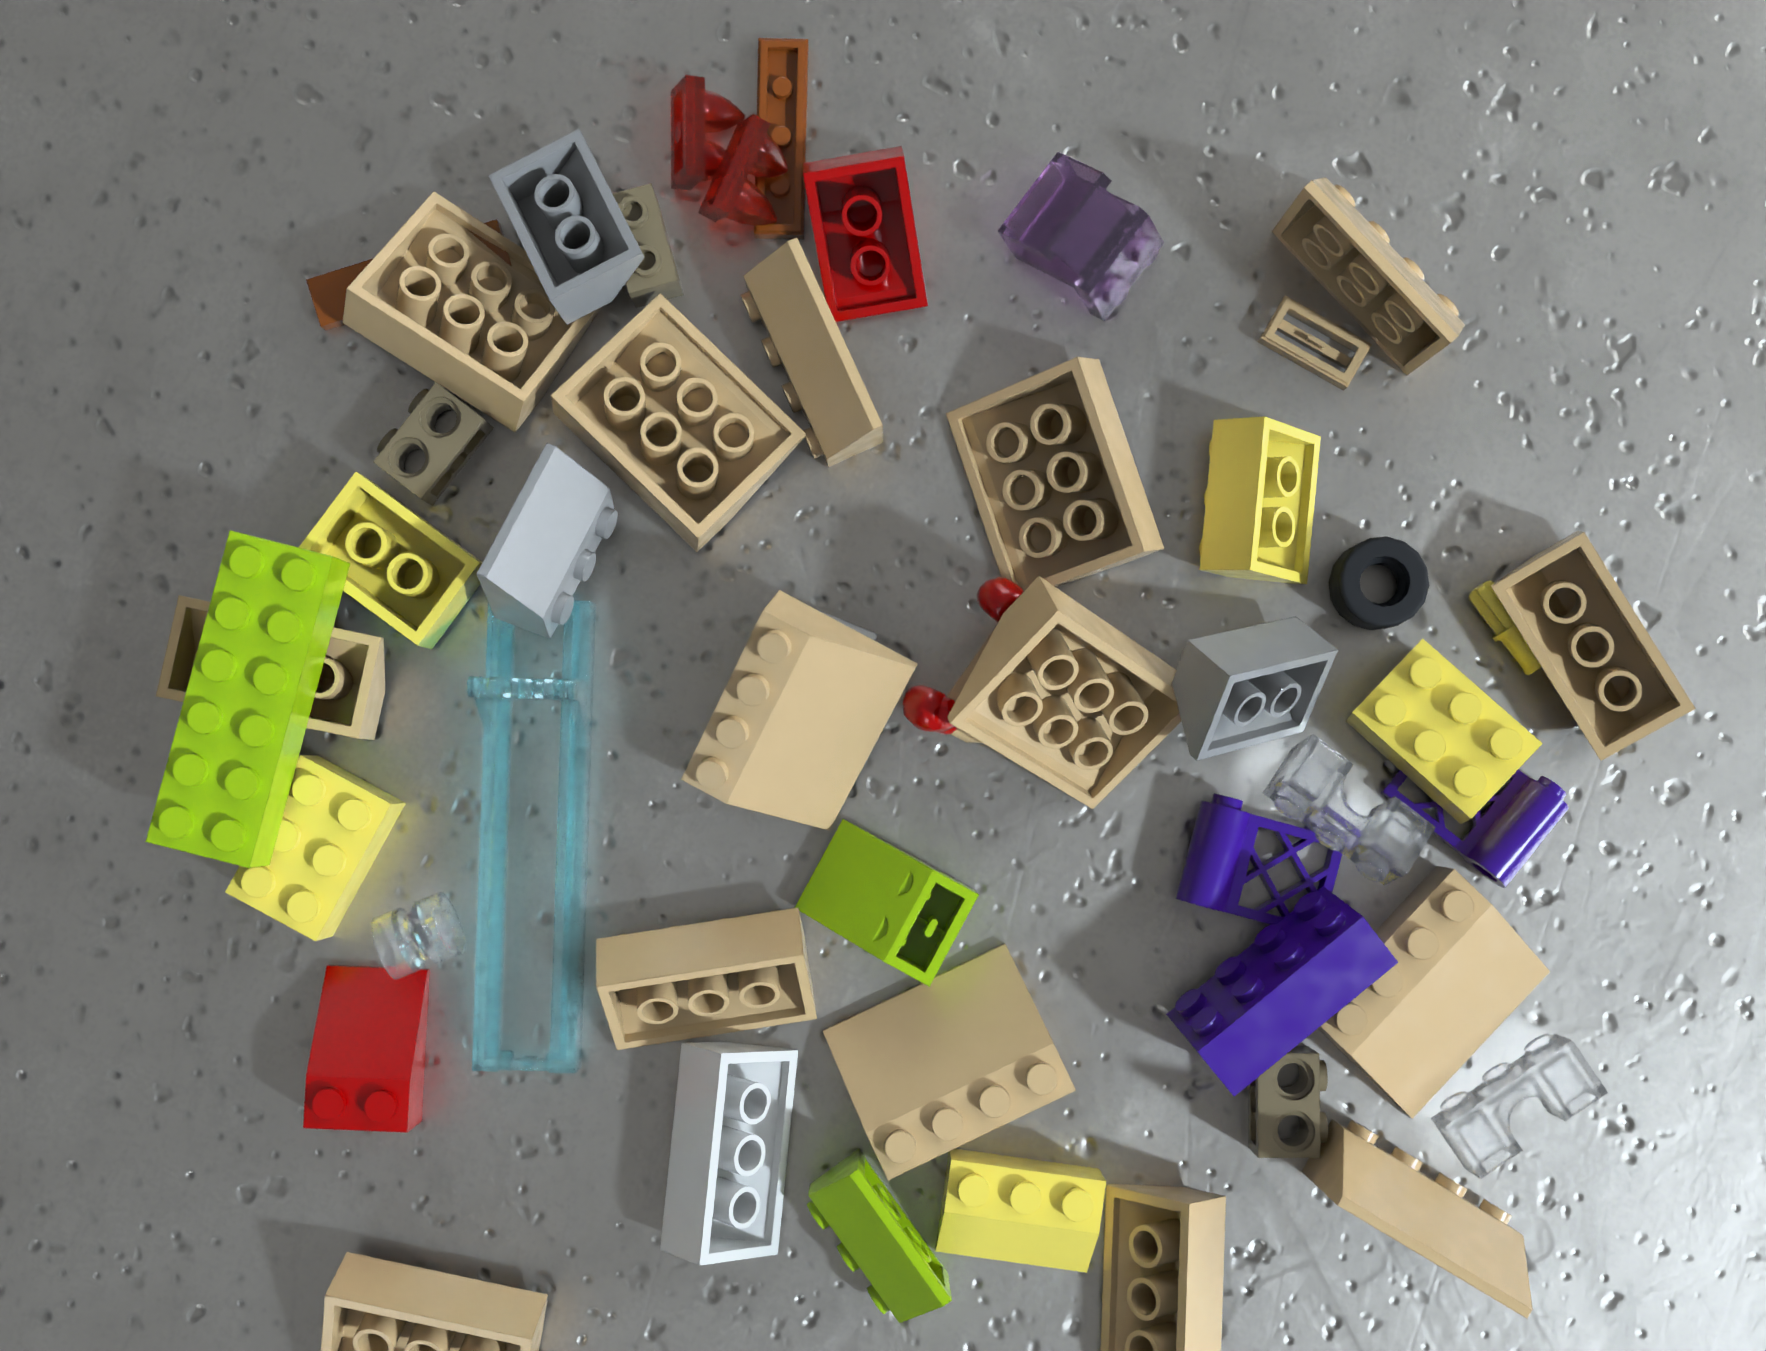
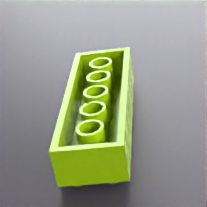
M229 531L146 842L246 868L270 865L350 567L349 562L334 556Z

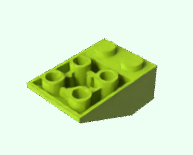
M842 819L794 908H799L800 912L881 961L930 987L979 894L972 888L851 822Z

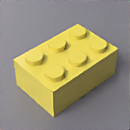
M358 472L353 474L298 547L334 556L349 562L350 567L343 591L417 646L433 649L480 586L477 572L482 564L481 560L375 482Z
M1424 639L1403 658L1346 720L1351 727L1460 824L1472 819L1543 744Z
M300 755L270 865L255 868L239 866L225 893L314 941L332 937L406 803L318 755Z

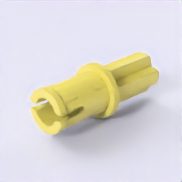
M1492 580L1483 582L1468 595L1469 601L1495 633L1492 639L1495 642L1500 640L1522 667L1525 675L1532 674L1540 669L1541 665L1493 591L1491 585L1495 582Z

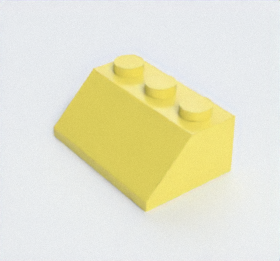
M1265 416L1218 419L1213 421L1212 439L1209 443L1208 484L1204 494L1203 536L1199 545V570L1231 578L1307 584L1321 436Z
M955 1148L948 1152L935 1251L1087 1273L1100 1233L1106 1180L1099 1168Z

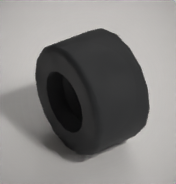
M1387 536L1369 538L1344 551L1333 565L1328 582L1330 599L1339 615L1353 626L1367 630L1391 628L1414 617L1425 603L1429 589L1428 570L1420 554L1406 542ZM1379 564L1386 566L1396 578V592L1385 603L1371 602L1361 591V574L1371 565Z

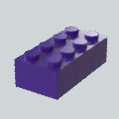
M1322 886L1318 891L1310 892L1300 898L1295 904L1294 910L1280 922L1262 929L1255 937L1254 943L1242 953L1223 961L1217 967L1215 975L1198 989H1191L1184 993L1177 1000L1175 1007L1166 1015L1235 1097L1394 967L1398 961L1361 914L1326 887Z

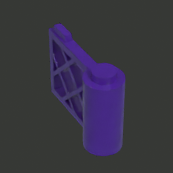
M1398 770L1381 792V794L1460 854L1477 872L1502 888L1507 887L1569 809L1568 805L1563 801L1567 794L1559 785L1544 776H1541L1536 781L1526 776L1520 770H1517L1502 791L1488 801L1492 803L1482 816L1480 810L1473 817V827L1461 840L1445 828L1443 808L1435 801L1414 804L1398 791V788L1408 777L1401 770ZM1434 808L1436 820L1422 809Z
M1215 793L1211 802L1201 801L1175 899L1271 925L1277 924L1289 914L1284 901L1305 888L1310 893L1318 891L1324 886L1333 892L1346 840L1336 837L1338 827L1309 819L1306 820L1304 828L1241 811L1242 800ZM1259 827L1274 831L1284 849L1264 862H1261L1254 849ZM1287 835L1301 838V840L1291 844ZM1313 842L1328 846L1324 866L1308 875L1296 852ZM1289 858L1301 881L1278 893L1267 870ZM1251 861V863L1253 864L1254 868H1252L1251 870L1247 871V870H1248V866H1249V862ZM1259 875L1271 899L1254 909L1238 905L1243 885ZM1320 880L1318 889H1316L1313 883ZM1276 907L1281 916L1266 912Z

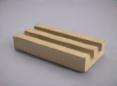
M1286 295L1281 299L1275 313L1270 318L1267 327L1257 341L1343 391L1349 386L1372 345ZM1287 313L1354 351L1353 357L1351 358L1315 336L1283 320L1284 316ZM1276 330L1344 368V373L1276 335Z

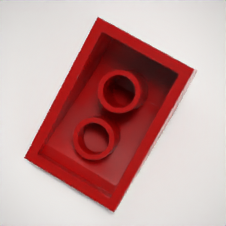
M902 146L803 163V177L825 299L835 322L928 306Z
M349 965L326 966L306 1073L303 1128L408 1133L422 1122L430 969Z

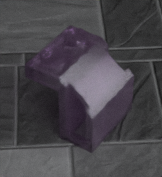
M1057 152L998 229V233L1016 259L1073 287L1089 313L1106 321L1115 307L1125 300L1129 289L1144 269L1154 262L1164 241L1150 216L1141 207L1106 190L1112 180L1103 172Z

